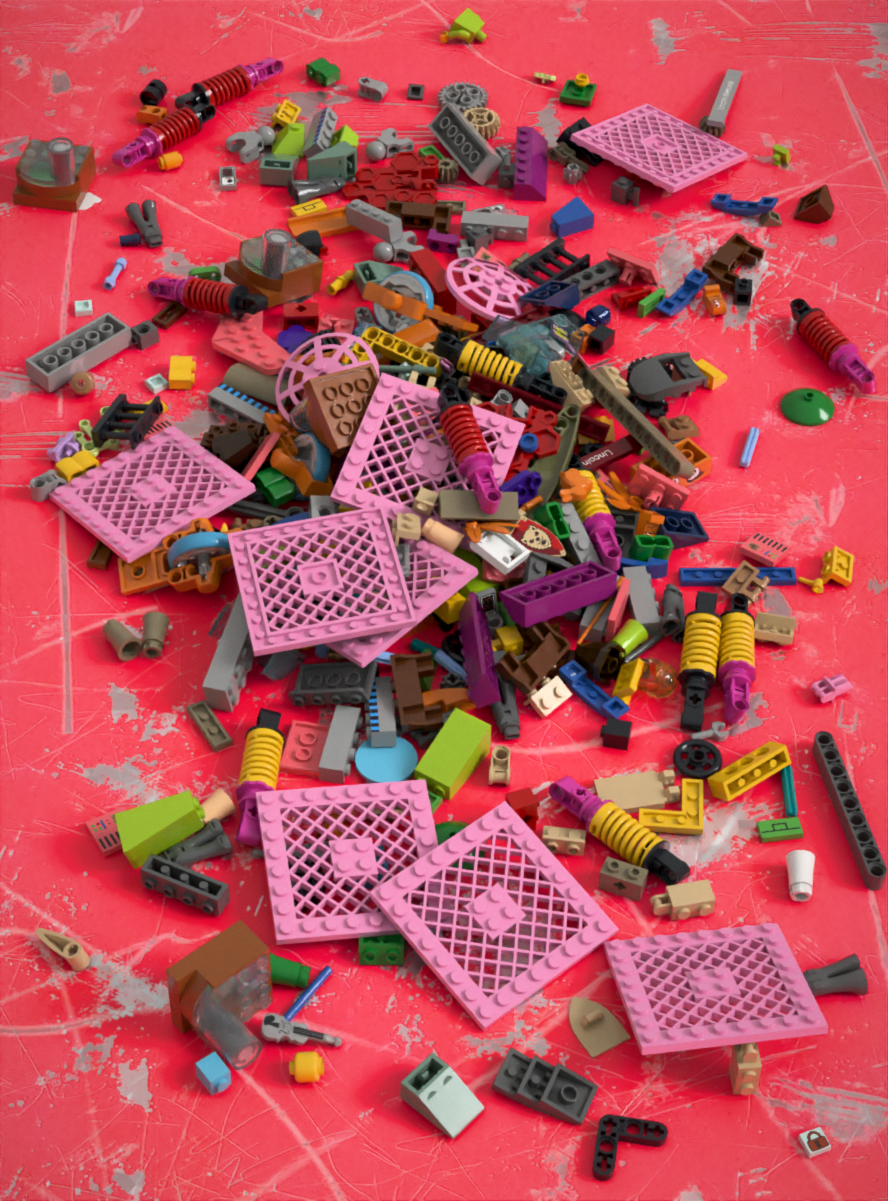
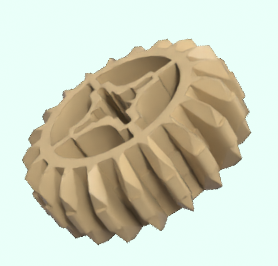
M470 107L469 110L465 109L462 112L484 139L489 140L490 137L493 138L500 131V116L494 110L483 107Z

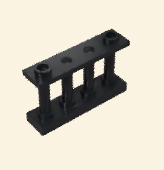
M559 237L516 265L514 272L523 279H529L541 286L550 280L563 281L589 268L590 255L586 254L580 259L565 251V240ZM562 256L571 261L572 264L567 266L557 260V258ZM552 264L562 271L555 273L545 266ZM540 271L550 277V279L544 281L534 275V273Z
M119 394L91 430L94 447L101 448L107 439L130 440L131 449L135 450L163 412L160 396H156L150 404H135L127 401L126 394ZM129 411H144L143 414H140V413H127V412H129ZM122 420H134V421H137V422H136V423H125V422H121V421H122ZM115 429L130 430L129 433L113 432Z

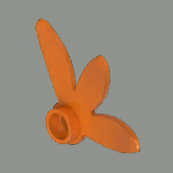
M609 472L610 482L614 490L601 480H596L601 489L611 497L606 499L615 507L622 510H630L631 512L643 510L644 501L637 496H630L614 472Z
M470 521L465 523L466 526L462 530L465 531L466 536L473 543H478L481 541V529L501 534H510V531L502 526L520 527V525L509 522L477 524V521Z

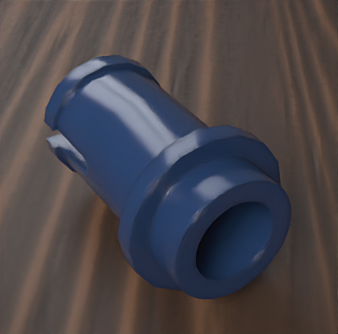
M134 232L131 235L119 236L121 246L133 244L138 246V244H141L140 233Z

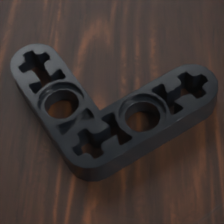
M611 1114L604 1115L600 1119L592 1168L594 1177L600 1181H608L613 1177L618 1141L660 1147L667 1140L668 1130L666 1126L655 1121ZM607 1124H612L611 1136L606 1135ZM634 1126L640 1132L636 1135H631L626 1129ZM644 1129H647L646 1136H643ZM655 1131L659 1132L658 1138L654 1137ZM608 1143L613 1147V1150L604 1152L601 1150L600 1145ZM602 1159L607 1160L605 1172L601 1171Z

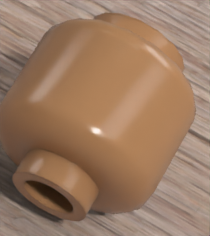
M77 372L71 378V388L77 394H89L95 388V378L89 372Z

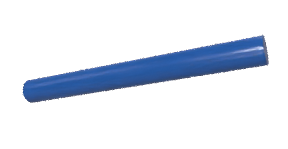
M325 966L283 1015L285 1020L290 1022L330 976L333 970L329 966Z

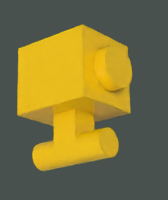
M515 625L496 629L495 640H491L493 651L504 650L505 654L512 651L515 656L523 654L524 640Z

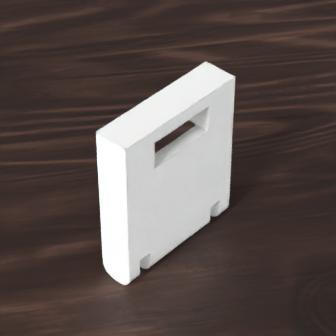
M488 530L482 533L480 542H470V548L504 575L528 559L531 552L510 535Z

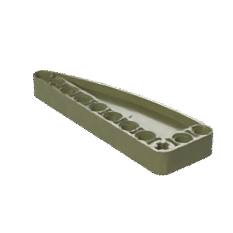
M567 404L557 415L558 420L556 426L553 427L554 431L561 435L557 454L542 459L534 456V459L529 462L528 466L530 468L527 470L529 472L537 471L542 478V483L537 488V496L540 495L543 502L531 508L525 515V517L534 521L533 512L553 501L560 487L561 479L559 473L567 471L580 422V407L577 404Z

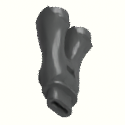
M322 176L314 180H289L287 189L290 197H294L295 204L299 205L315 197L340 191V188H343L346 182L342 177L336 178L332 176L331 178L330 176Z
M151 199L145 200L141 206L142 213L139 204L130 203L125 208V212L139 229L143 240L152 248L161 246L163 244V237L157 220L156 201Z
M667 584L662 598L664 611L660 632L666 637L671 635L672 641L682 644L684 643L686 616L684 599L679 588L673 584Z
M501 677L498 679L501 701L490 704L489 707L492 711L496 727H498L501 734H504V738L506 740L517 739L521 736L519 731L521 725L515 700L516 685L512 680L506 682Z
M215 818L210 820L202 831L164 850L163 854L159 857L187 868L191 864L204 859L232 854L233 849L220 821Z
M856 954L849 955L828 966L809 969L803 972L813 996L834 992H852L857 995L868 993L867 978L863 968H860V961Z

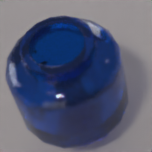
M596 305L586 312L585 322L594 328H597L600 324L606 326L611 321V312L603 305Z

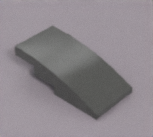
M604 495L607 507L616 521L614 530L618 545L622 551L621 557L630 559L628 552L634 539L640 512L619 509L606 499L607 497L611 498L610 496Z
M511 1047L494 1079L491 1089L536 1111L581 1126L599 1086L559 1063L553 1066L535 1055L531 1059Z

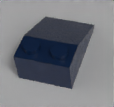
M550 280L519 297L518 301L571 310L580 303L578 283Z
M652 506L648 509V511H655L665 517L664 523L659 525L656 535L670 537L674 545L673 550L709 540L707 533L694 512Z

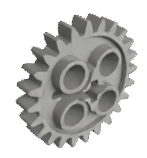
M455 81V84L449 83V86L444 85V88H441L438 92L439 106L442 109L449 102L461 112H464L465 109L469 110L470 107L486 108L488 105L487 91H485V88H481V85L469 84V81L467 83Z

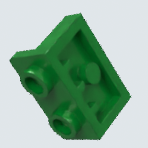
M403 935L360 937L359 964L403 965Z

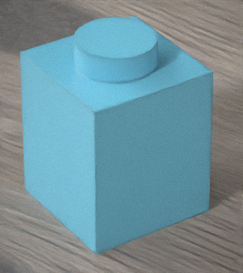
M216 1052L195 1063L196 1076L211 1095L224 1091L232 1084L231 1072Z

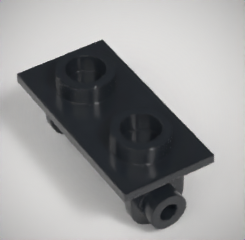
M633 394L634 402L632 404L642 414H646L647 409H650L649 416L659 418L661 416L666 417L667 412H669V406L666 401H646Z

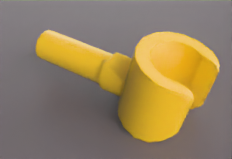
M802 577L798 578L799 582L812 586L814 593L821 594L823 592L822 579L817 578L813 581Z

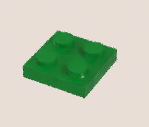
M567 79L559 101L590 107L597 91V84L589 83L585 87H579L574 83V80Z

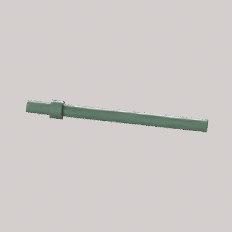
M414 364V366L379 365V372L411 373L415 371L419 373L418 376H422V374H436L437 371L436 367H424L419 364Z

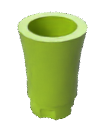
M628 619L610 642L624 648L625 654L622 653V657H626L637 646L648 639V633L641 623L634 619Z

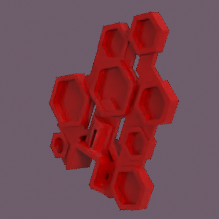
M414 151L398 152L390 161L391 166L387 168H360L355 173L356 181L347 183L341 190L342 195L346 200L366 197L368 204L385 211L387 200L437 204L435 196L438 192L437 183L435 180L430 179L438 178L439 159L435 154L426 155L423 159V157H418ZM372 187L375 191H372V189H364V188ZM398 188H412L414 191H409V189H398Z
M488 401L475 405L524 423L525 427L522 435L532 433L538 438L539 446L532 453L522 451L518 443L504 483L521 471L527 470L529 462L534 459V456L542 459L557 454L561 435L554 431L553 427L556 426L558 417L551 410L545 412L542 409L530 406L527 418L513 417L512 405L510 403L508 405L501 404L495 406ZM491 435L484 437L487 444L494 441ZM496 447L490 448L493 454L495 452Z

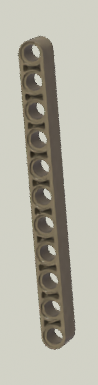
M585 367L579 371L578 376L583 382L582 385L591 391L594 398L670 475L683 479H690L693 476V464L601 372Z

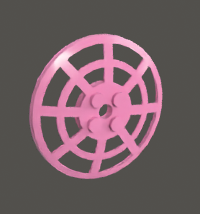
M459 258L452 261L445 271V282L453 296L474 313L494 322L502 323L514 317L492 311L494 305L514 309L518 316L522 314L520 308L528 304L515 301V294L520 297L524 295L523 292L517 289L516 285L522 286L525 294L534 289L525 279L512 270L485 259ZM462 263H471L465 268L454 267ZM478 266L482 271L477 272L470 269ZM485 266H488V267H492V268H494V269H497V271H495V270H493V269H488V268L485 267ZM452 272L463 273L466 285L458 287L453 279ZM468 274L477 276L476 282L472 283ZM472 290L476 295L488 302L486 308L471 300L463 292ZM530 303L534 308L540 306L538 304Z
M339 332L316 336L299 346L285 361L276 381V402L283 417L295 428L307 433H315L312 427H300L295 419L286 412L281 401L290 396L293 403L299 408L303 404L297 399L295 393L304 389L303 384L308 379L373 363L379 378V364L372 349L360 338L348 333ZM348 338L342 345L327 344L321 346V341L325 339ZM354 342L359 343L368 354L369 360L358 362L356 356L348 348ZM314 344V349L304 354L297 362H293L303 350ZM322 350H337L331 358H323ZM315 353L314 362L309 366L302 365L309 356ZM345 353L353 364L342 366L338 360ZM290 368L292 371L289 376L288 389L280 394L284 374ZM296 372L304 373L302 382L293 386Z

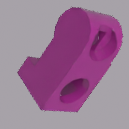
M430 228L426 248L433 252L453 254L457 251L459 238L455 234L437 233L436 229Z

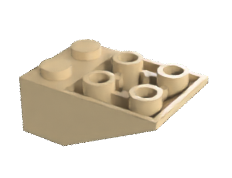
M557 360L549 363L553 385L563 388L568 394L564 407L570 403L577 404L582 414L595 403L593 394L590 390L585 389L581 378L571 371L572 367L567 361Z

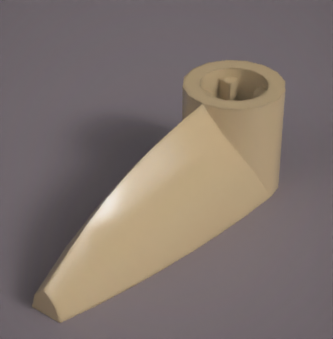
M40 927L34 932L49 948L65 958L75 971H82L90 964V957L79 942L60 933Z

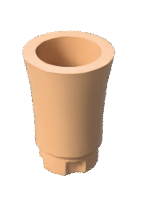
M431 518L426 521L421 529V535L426 537L427 541L453 555L465 537L464 534L456 532L438 521L435 522Z
M217 788L201 804L206 818H202L204 827L196 832L202 831L210 820L217 818L220 821L236 812L232 800L223 790Z

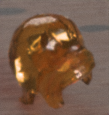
M648 658V662H644L637 690H642L653 698L668 697L674 692L677 685L678 676L675 669L658 659Z

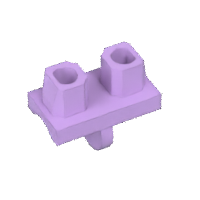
M69 432L65 437H60L57 440V445L47 451L51 461L57 463L79 452L80 445L75 440L74 432Z

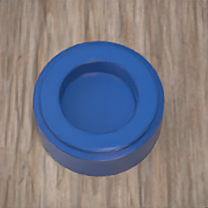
M532 433L522 435L519 440L520 449L526 453H532L537 450L539 446L537 436Z

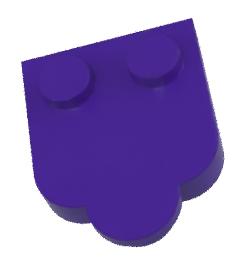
M292 325L288 330H283L278 334L277 344L289 354H292L298 345H301L302 341H306L313 334L305 331V328L301 325Z
M523 470L509 481L503 483L499 490L502 492H518V508H520L523 503L537 496V488L541 485L542 478L537 471L529 472L528 470Z

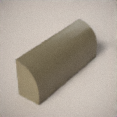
M236 363L227 370L223 378V384L232 387L238 392L278 406L275 395L278 376L265 375L242 363ZM283 378L280 394L288 389L289 380ZM290 396L281 401L284 408L293 404Z
M440 489L438 495V516L440 520L518 522V492L500 491L502 499L497 512L486 514L481 510L478 499L472 490Z

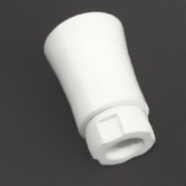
M794 850L785 856L790 896L794 901L807 902L812 897L815 855L806 850Z

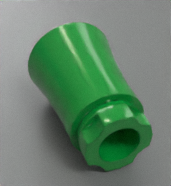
M270 952L272 983L295 988L298 986L306 989L311 967L279 957Z

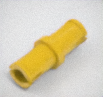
M347 270L341 276H337L334 282L327 286V292L330 295H335L340 289L347 287V284L354 279L353 271Z

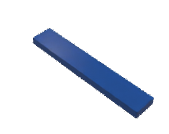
M755 567L760 570L757 578L761 580L764 576H767L770 579L767 586H796L797 579L794 567ZM679 568L680 587L723 586L737 568Z

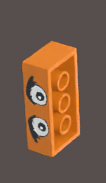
M687 437L674 444V446L694 466V473L690 479L670 475L653 456H650L631 466L630 482L642 463L686 487L710 474L712 457Z

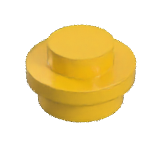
M579 73L576 75L574 83L579 87H585L590 83V79L587 74Z

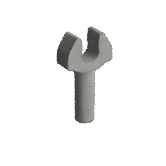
M716 721L712 722L710 730L690 734V739L703 740L713 737L720 743L728 738L729 731L719 732L725 729V723Z

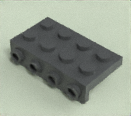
M375 660L371 661L364 668H361L352 661L301 664L294 691H289L288 697L294 706L299 707L304 705L321 706L323 704L340 705L342 703L359 704L369 702L378 664Z

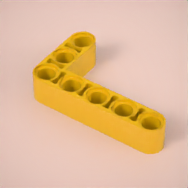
M377 327L367 328L360 337L372 349L375 355L377 353L382 354L400 364L407 362L411 366L419 364L424 367H436V374H423L428 377L437 378L442 373V367L436 355ZM356 342L350 351L356 356L358 362L368 361V354ZM349 356L345 357L344 364H353Z

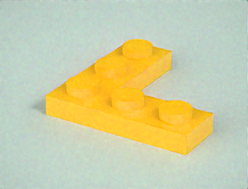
M682 778L681 811L639 808L638 823H642L645 828L654 832L702 835L703 780Z

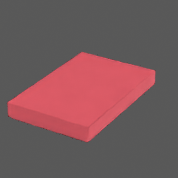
M274 431L264 438L240 474L248 481L252 480L280 438L277 432Z
M622 580L607 619L605 642H610L618 634L628 607L631 580Z
M292 720L281 756L279 772L319 778L318 767L330 726Z

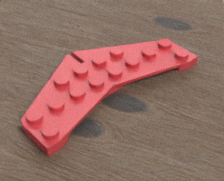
M263 311L254 315L246 313L241 318L223 315L212 338L213 349L265 375L279 374L285 361L291 355L263 332Z

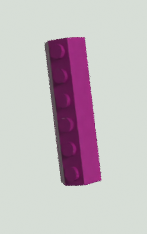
M517 127L513 200L546 201L548 141L533 127Z
M588 561L501 591L499 596L511 620L521 627L528 628L533 624L545 622L550 618L562 616L564 613L576 611L578 608L592 605L600 600H607L609 597L616 595L617 573L593 561Z
M473 591L469 593L459 611L460 621L457 624L462 633L459 635L463 646L461 653L465 660L463 667L467 674L465 681L469 688L467 695L470 702L474 701L478 709L501 700L497 673L494 668L495 660L488 617Z

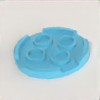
M396 736V746L371 748V739H368L360 745L355 755L356 771L369 784L406 781L413 777L415 768L418 765V756L413 745Z

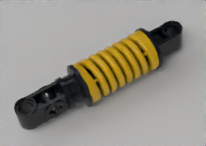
M438 333L433 352L437 356L453 362L454 370L463 371L465 374L469 373L470 376H472L473 371H476L564 406L568 395L566 390L538 378L535 374L527 373V365L520 364L514 360L509 361L508 357L502 359V354L496 356L495 351L490 352L489 348L484 349L483 345L472 341L470 338L463 342L448 333Z
M697 591L696 610L689 612L685 616L684 643L680 671L677 678L682 686L681 694L685 697L680 729L701 732L704 700L709 697L710 689L716 685L719 636L721 635L720 629L723 626V619L715 613L718 593Z

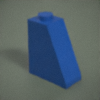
M575 197L551 216L550 230L558 238L591 229L594 225V214L579 197Z

